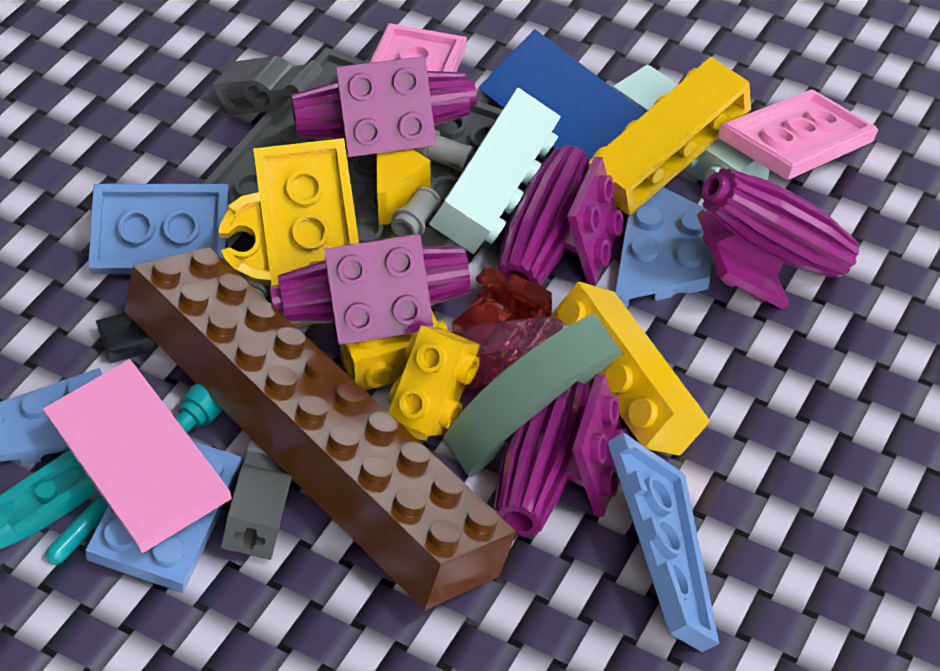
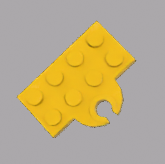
M344 138L253 149L258 192L241 196L231 203L220 223L218 232L219 238L226 239L240 231L247 232L254 237L255 244L249 251L238 252L230 247L221 250L223 260L245 280L259 282L264 285H278L277 275L325 260L324 248L359 243ZM291 322V323H292L295 327H300V326H308V325H316V324H324V323H332V322Z

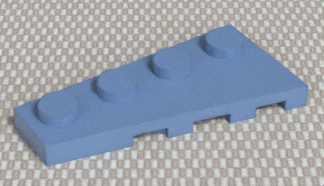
M100 368L0 402V462L16 460L20 461L21 465L41 462V455L68 451L69 449L47 419L43 408L101 376Z
M621 433L607 443L664 614L665 625L674 638L687 643L703 653L718 645L719 640L685 474L625 433Z

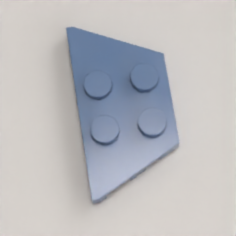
M663 187L631 216L628 215L615 291L625 307H629V299L652 294L654 301L671 298L677 293L689 294L709 288L713 255L702 239L703 230L697 214L702 209L706 210L704 207Z

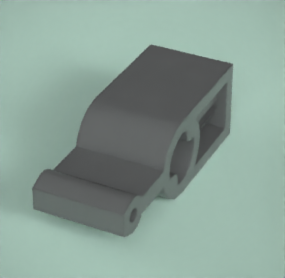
M278 56L234 61L212 84V87L230 116L267 112L273 110L283 97H291V94L306 90L323 72V69L317 61L310 60L306 65L292 66L285 59Z
M251 437L228 513L221 548L271 560L292 476L288 475Z

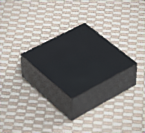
M125 312L96 320L97 330L110 364L155 351L154 341Z

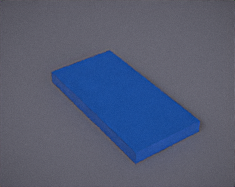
M536 29L478 87L482 94L500 109L505 107L516 89L520 88L561 116L552 131L558 138L551 147V150L554 151L557 147L562 148L564 145L577 147L588 155V160L592 159L597 150L607 146L617 138L631 121L638 120L645 113Z

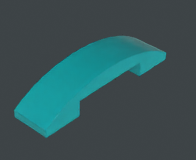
M70 450L0 495V549L15 544L46 528L75 509L97 491Z

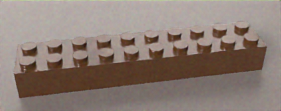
M210 247L200 248L133 266L124 312L196 384L202 385L208 391L210 397L288 475H291L292 479L424 611L500 577L516 530L284 315L276 310L270 302Z

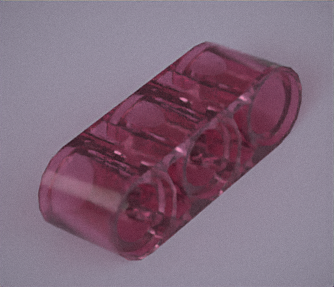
M537 317L467 327L461 337L480 344L476 355L479 357L477 373L469 384H465L464 388H485L519 358L549 337L568 327V325L554 317Z

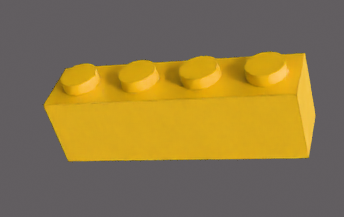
M710 57L698 68L690 70L684 80L668 94L661 95L653 107L638 120L631 121L623 132L610 144L597 150L588 162V165L590 167L594 157H603L607 175L613 178V197L616 206L631 216L718 139L717 136L723 123L746 115L751 110L749 81Z
M577 282L550 315L558 328L562 330L591 314L597 316L623 352L621 356L599 373V375H606L611 394L616 395L618 398L620 416L639 443L647 449L681 456L709 424V418L617 294L611 290Z

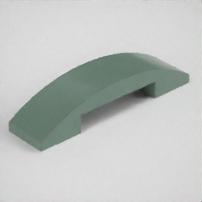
M591 314L549 337L504 370L467 405L450 426L443 439L466 474L473 477L504 452L507 444L505 440L576 381L583 384L588 383L596 374H599L621 356L623 352L597 316Z

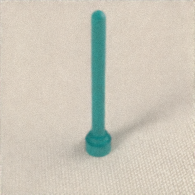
M194 384L181 397V405L178 407L179 414L175 419L184 431L188 433L192 428L198 429L202 425L208 426L223 409L210 397L208 391L202 385ZM101 495L47 548L45 558L50 564H61L99 525L108 507Z

